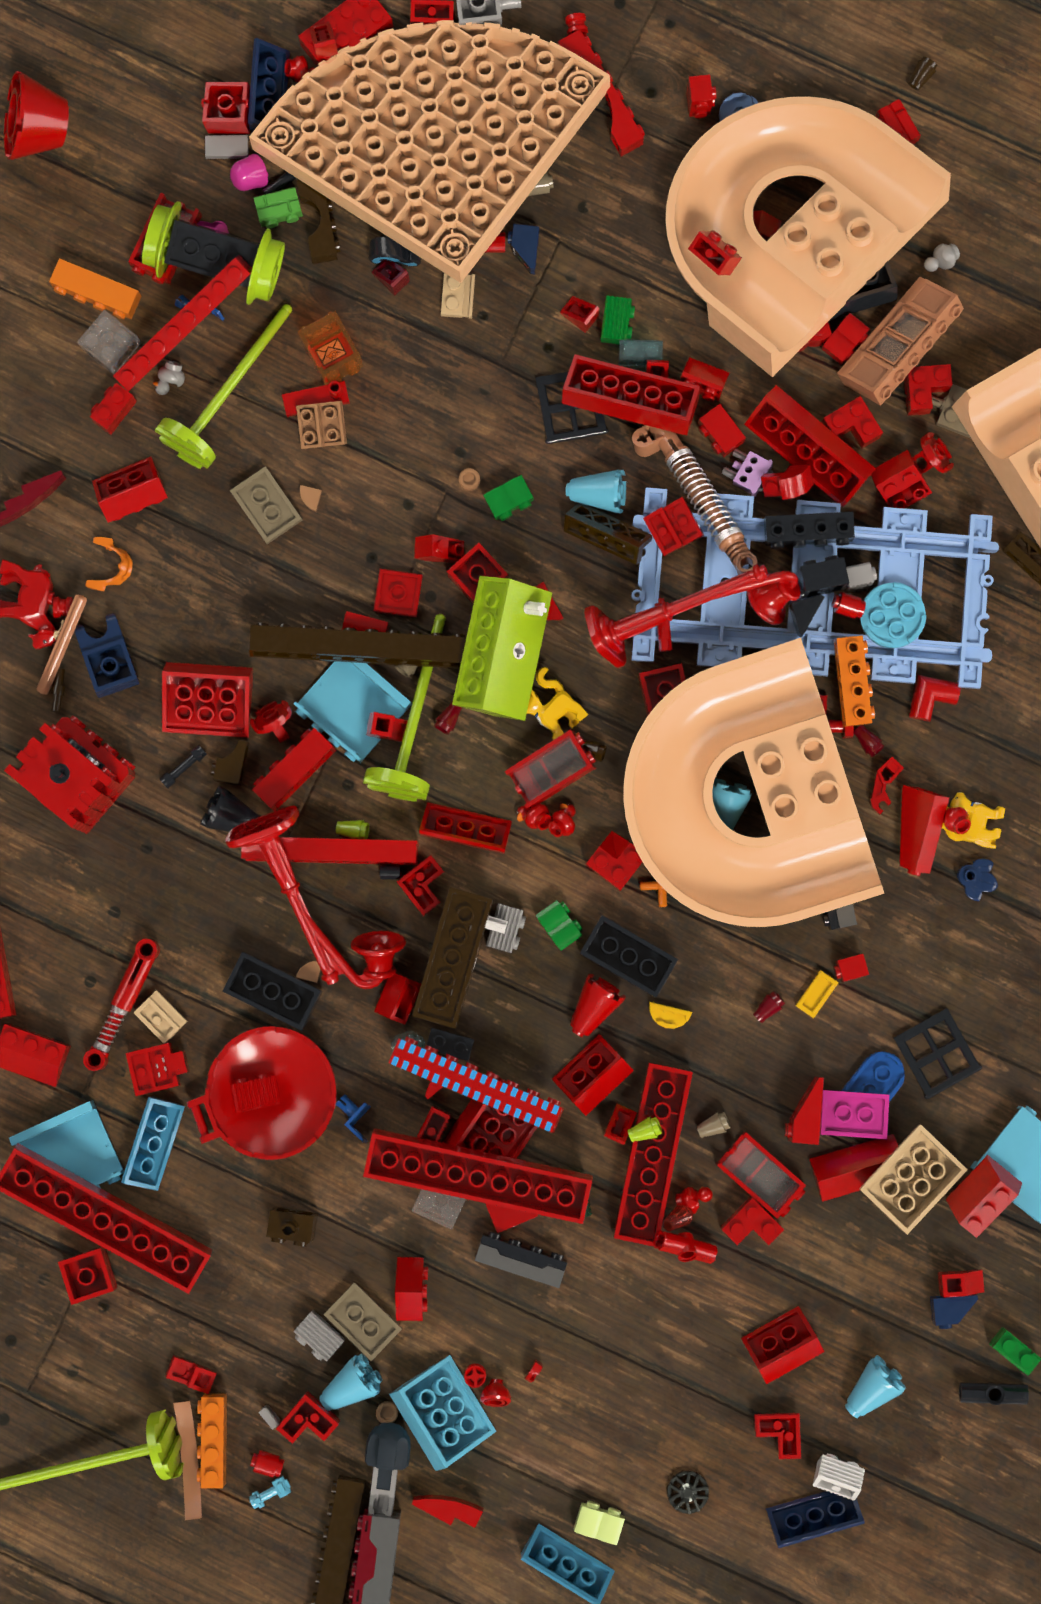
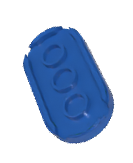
M873 1053L864 1060L841 1091L888 1094L890 1102L904 1082L903 1064L897 1056L891 1053Z

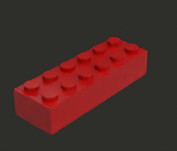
M575 354L563 387L562 404L687 436L697 407L700 386Z
M777 385L765 395L744 424L790 464H810L813 483L834 501L841 503L843 508L876 470L873 465Z

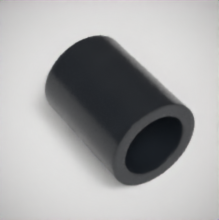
M380 864V880L400 879V865Z

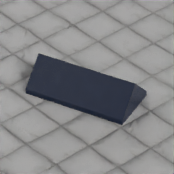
M258 38L254 39L248 124L251 133H253L277 101L287 92L288 77L285 75L284 66L290 56V51Z
M830 1491L766 1508L778 1548L865 1524L857 1499H847V1497L839 1496Z

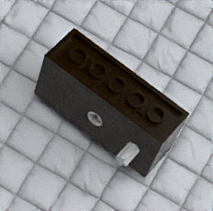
M452 887L449 888L412 1016L455 1029L458 1027L485 930L489 929L505 934L508 921L490 916L494 903L493 899Z

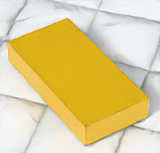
M820 970L795 1006L814 1019L839 982Z

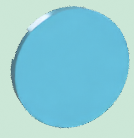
M896 582L886 583L875 587L864 599L866 607L860 618V623L864 633L875 644L885 648L904 647L913 642L922 632L926 622V611L922 598L911 587Z

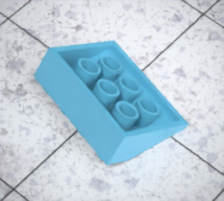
M450 1355L389 1394L435 1471L446 1469L496 1432Z

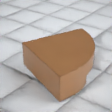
M300 485V495L304 504L310 510L317 512L322 490Z
M312 961L302 966L296 978L318 983L321 972L318 962Z

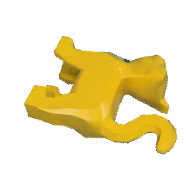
M541 667L536 673L537 683L544 688H554L556 694L546 705H542L538 695L532 690L527 714L534 715L540 725L553 733L552 739L555 740L564 734L558 724L559 719L565 716L569 720V727L574 728L588 714L579 703L571 698L559 681L546 680L544 676L548 672V668Z
M957 792L947 809L964 808L969 814L971 827L966 833L958 834L957 832L954 833L947 830L943 822L942 829L954 841L973 842L981 847L996 849V839L1000 838L1001 829L993 828L988 830L986 829L987 819L1004 818L1005 808L998 806L996 809H991L983 803L971 802L964 793Z

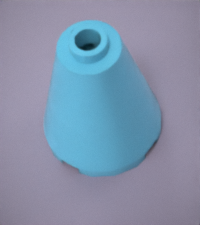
M618 469L571 479L570 483L566 484V496H569L570 500L615 513H622L623 510L620 506H625L626 481H622V476H625V472Z

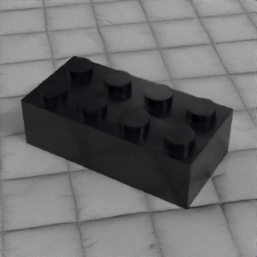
M604 916L600 917L580 952V955L654 998H657L678 961L677 958Z
M242 952L222 992L303 1031L323 991L256 957Z

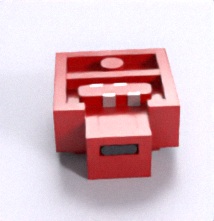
M171 1043L126 1053L135 1096L180 1086L179 1074L190 1072L185 1051L173 1053Z

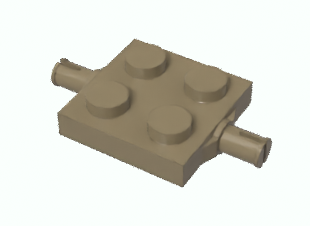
M952 384L944 400L932 395V405L940 408V416L936 425L971 438L952 408L954 403L967 389Z

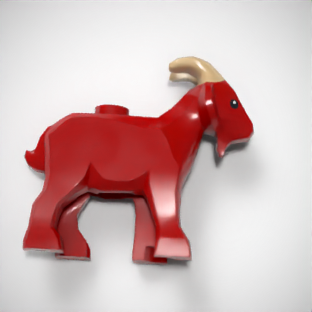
M3 559L0 567V574H2L0 585L5 586L12 582H17L21 585V588L19 590L18 603L0 600V618L18 619L27 626L38 630L36 635H28L33 640V647L35 649H42L55 644L65 620L61 621V627L57 631L47 617L49 604L53 605L55 592H52L53 584L50 574L42 569L43 565L41 564L36 565L33 570H26L19 564Z

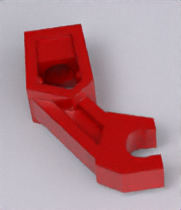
M893 757L888 759L875 772L870 805L878 815L883 812L879 808L880 802H884L887 806L891 804L885 792L886 785H889L904 769ZM884 768L892 774L887 781L882 776Z

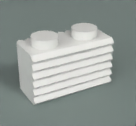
M822 1454L817 1462L813 1486L838 1494L839 1496L847 1497V1499L855 1500L861 1491L865 1469L859 1467L855 1462L838 1460L833 1454Z

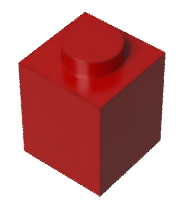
M864 954L835 961L836 966H833L836 978H840L841 982L869 975Z

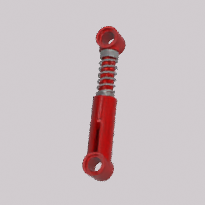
M142 939L136 944L132 959L111 1001L113 1005L111 1007L112 1010H110L111 1013L107 1016L108 1020L104 1021L106 1024L102 1026V1032H99L101 1035L97 1037L98 1040H95L94 1045L84 1055L83 1063L87 1069L97 1071L107 1066L111 1048L110 1044L114 1042L115 1033L119 1032L118 1027L122 1026L123 1016L127 1012H131L155 959L159 956L160 946L156 941ZM146 944H150L153 947V952L149 956H145L143 953V947ZM140 964H141V967H140V969H139V971H138V973H137L135 979H133L134 976H135V974H136V972H137V970H138V968H139V966H140ZM95 1053L101 1057V1062L98 1066H94L91 1062V1057Z

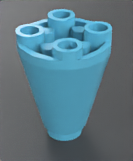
M715 778L713 802L716 812L721 820L733 830L752 793L743 784L734 783V786L726 784L725 780Z
M364 1354L355 1355L324 1389L319 1397L320 1402L326 1410L330 1411L374 1397L379 1394L380 1383L383 1379L377 1370L372 1369Z
M876 1355L865 1367L847 1399L845 1408L853 1417L858 1418L901 1395L906 1389L905 1385L900 1381L902 1379L901 1374L894 1368L890 1370L886 1366V1362Z

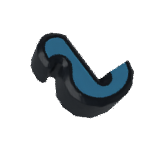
M378 236L370 240L368 258L371 263L377 264L383 260H389L410 267L421 264V257L388 236Z

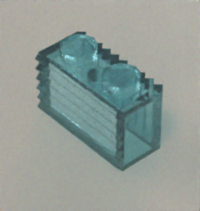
M619 341V366L623 365L625 367L628 365L630 367L632 365L634 367L636 365L638 367L640 365L641 367H646L647 360H662L663 341Z

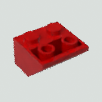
M689 357L680 381L700 386L699 394L702 395V398L714 402V400H720L729 377V372Z
M908 450L879 465L871 474L876 488L891 508L905 509L932 494L927 481Z

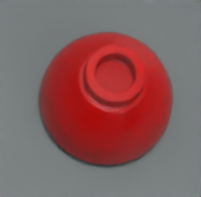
M491 1379L490 1384L483 1389L480 1401L487 1406L503 1407L511 1403V1396L509 1390L503 1385V1380Z

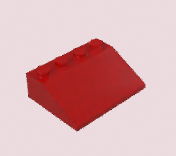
M166 662L162 670V732L249 738L253 668Z
M499 1076V1078H498L499 1081L504 1082V1083L507 1082L506 1080H504L503 1078H501V1077ZM471 1099L442 1143L517 1159L538 1127Z

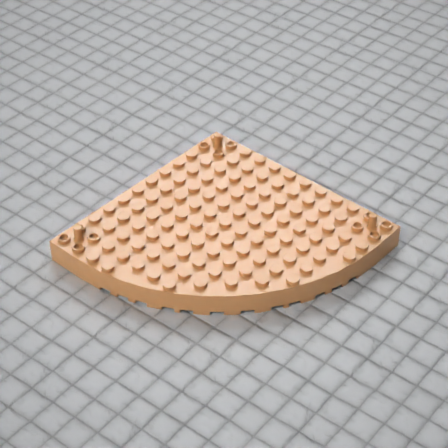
M453 20L437 21L435 24L426 25L414 23L407 25V28L382 31L378 33V36L367 40L363 38L357 45L353 47L347 46L339 50L338 54L327 61L323 60L318 63V67L310 73L307 72L303 75L302 80L295 86L292 85L277 101L249 136L252 150L456 281L462 283L606 95V91L610 87V75L552 41L542 40L540 36L535 34L529 35L520 32V29L512 28L511 30L500 27V24L486 22L485 24H472V22H469L466 25H459V23H454Z

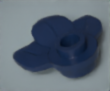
M977 859L972 865H964L959 869L957 878L965 887V894L971 900L980 901L982 892H992L997 889V880L990 873L994 864L991 860ZM968 872L971 873V879L967 878Z

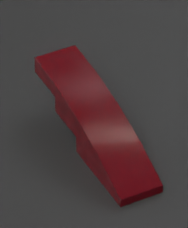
M60 470L22 485L21 488L24 494L4 502L7 510L0 512V527L26 514L49 497L67 479L65 474Z

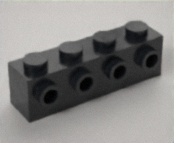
M853 512L765 516V546H771V549L784 548V545H793V548L806 547V544L823 547L833 542H836L838 546L849 545V542H852L855 538Z

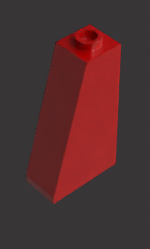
M903 785L900 867L908 869L907 873L920 876L921 873L930 874L950 797L920 787Z

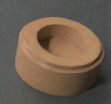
M471 468L464 469L459 475L461 488L466 491L477 489L480 484L479 473Z
M384 1401L378 1405L376 1410L378 1421L381 1423L395 1422L398 1417V1408L395 1403Z

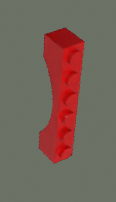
M580 29L558 41V45L604 71L599 54L592 51L589 37L586 34L583 35ZM606 70L604 72L610 75V87L605 95L612 117L610 139L622 157L643 145L645 133L640 124L636 125L631 108L624 105L621 91L618 88H614L612 76Z

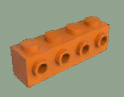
M60 258L49 281L54 288L53 291L63 296L66 293L72 295L74 300L83 304L86 301L92 303L93 307L103 312H105V309L113 312L112 315L122 320L125 317L132 320L142 297L136 289Z
M863 635L836 638L833 641L843 727L871 724L872 719H875L874 706H870V697L873 696L872 685L868 684L867 675H870L869 662L865 661V654L868 653L867 641H863Z
M205 1393L201 1400H198L197 1406L198 1414H201V1423H198L197 1436L201 1437V1445L197 1447V1459H201V1468L197 1469V1482H201V1488H224L226 1485L227 1393Z

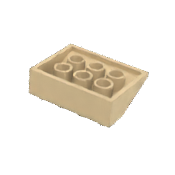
M919 1124L859 1189L901 1231L908 1235L968 1169Z

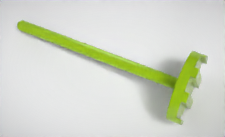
M289 304L283 305L190 429L170 418H163L158 424L155 432L161 435L159 437L160 441L179 452L177 455L179 458L198 469H201L202 466L208 469L216 459L213 450L199 437V434L292 312V307Z
M436 615L431 633L443 632L446 621L445 615ZM422 666L395 770L381 767L367 768L363 780L364 784H368L367 788L373 791L389 793V797L405 801L417 802V799H427L430 785L421 778L405 773L433 667Z
M166 1410L153 1412L147 1419L146 1444L1 1478L0 1490L145 1455H150L152 1465L162 1480L177 1478L181 1476L184 1462L180 1463L179 1454L182 1446L181 1435L176 1436L174 1429L176 1421L173 1416L169 1417L165 1413Z

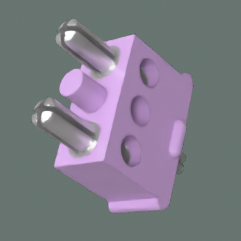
M735 449L733 456L744 461L743 464L735 460L732 467L739 470L738 473L725 467L722 470V474L733 479V485L756 497L759 491H763V488H761V476L765 473H773L771 470L773 467L772 460L768 461L751 451L747 455Z

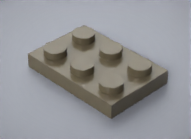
M266 466L230 490L266 544H269L303 521Z
M356 1282L324 1313V1316L370 1361L402 1330V1327Z

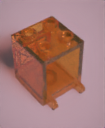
M336 311L328 312L327 316L306 327L302 326L300 327L301 330L297 331L300 341L324 385H328L331 381L341 382V378L348 374L353 376L363 367L361 356Z

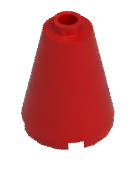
M588 974L570 1023L573 1027L572 1032L580 1037L584 1035L589 1036L626 998L624 994L622 996L618 995L620 990L603 978L593 979L594 974Z

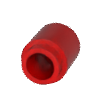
M840 592L839 595L834 596L831 606L834 607L835 613L855 619L856 617H862L866 602L862 601L860 597Z
M259 1450L258 1454H253L250 1466L254 1467L253 1472L272 1478L274 1476L279 1477L284 1459H281L279 1455Z

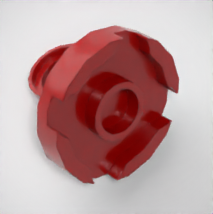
M928 432L920 439L923 451L915 455L913 459L915 462L919 457L926 460V468L920 469L922 473L927 472L933 467L941 473H947L954 467V463L949 462V459L952 458L951 453L940 438L935 440L933 438L934 433Z
M282 700L280 704L273 701L264 705L256 712L257 717L255 719L251 718L250 725L257 734L273 731L279 742L282 743L290 738L283 724L290 718L292 709L285 700Z

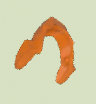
M94 537L93 543L106 547V550L115 551L121 558V562L118 564L120 571L115 577L107 580L86 581V587L97 591H105L106 586L121 585L130 577L133 562L127 551L113 545L112 538Z

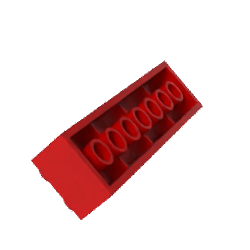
M648 1062L636 1125L648 1117H657L662 1134L658 1135V1138L632 1142L613 1234L615 1239L654 1247L653 1241L655 1240L656 1233L662 1228L693 1074L692 1071Z

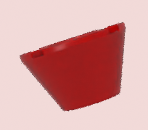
M16 71L9 86L7 100L10 102L8 113H5L4 151L5 156L10 160L61 148L65 142L69 117L67 99L26 74Z

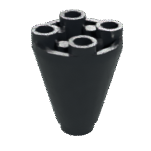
M218 785L214 796H211L206 806L208 811L203 815L200 825L210 829L230 832L236 826L260 816L230 791Z

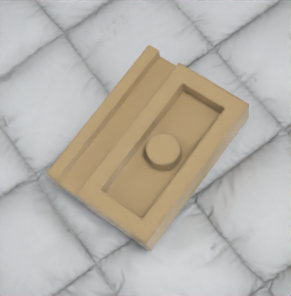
M444 273L441 316L469 317L472 319L475 274L467 275L463 282L460 283Z
M158 990L134 1012L163 1044H166L188 1022Z

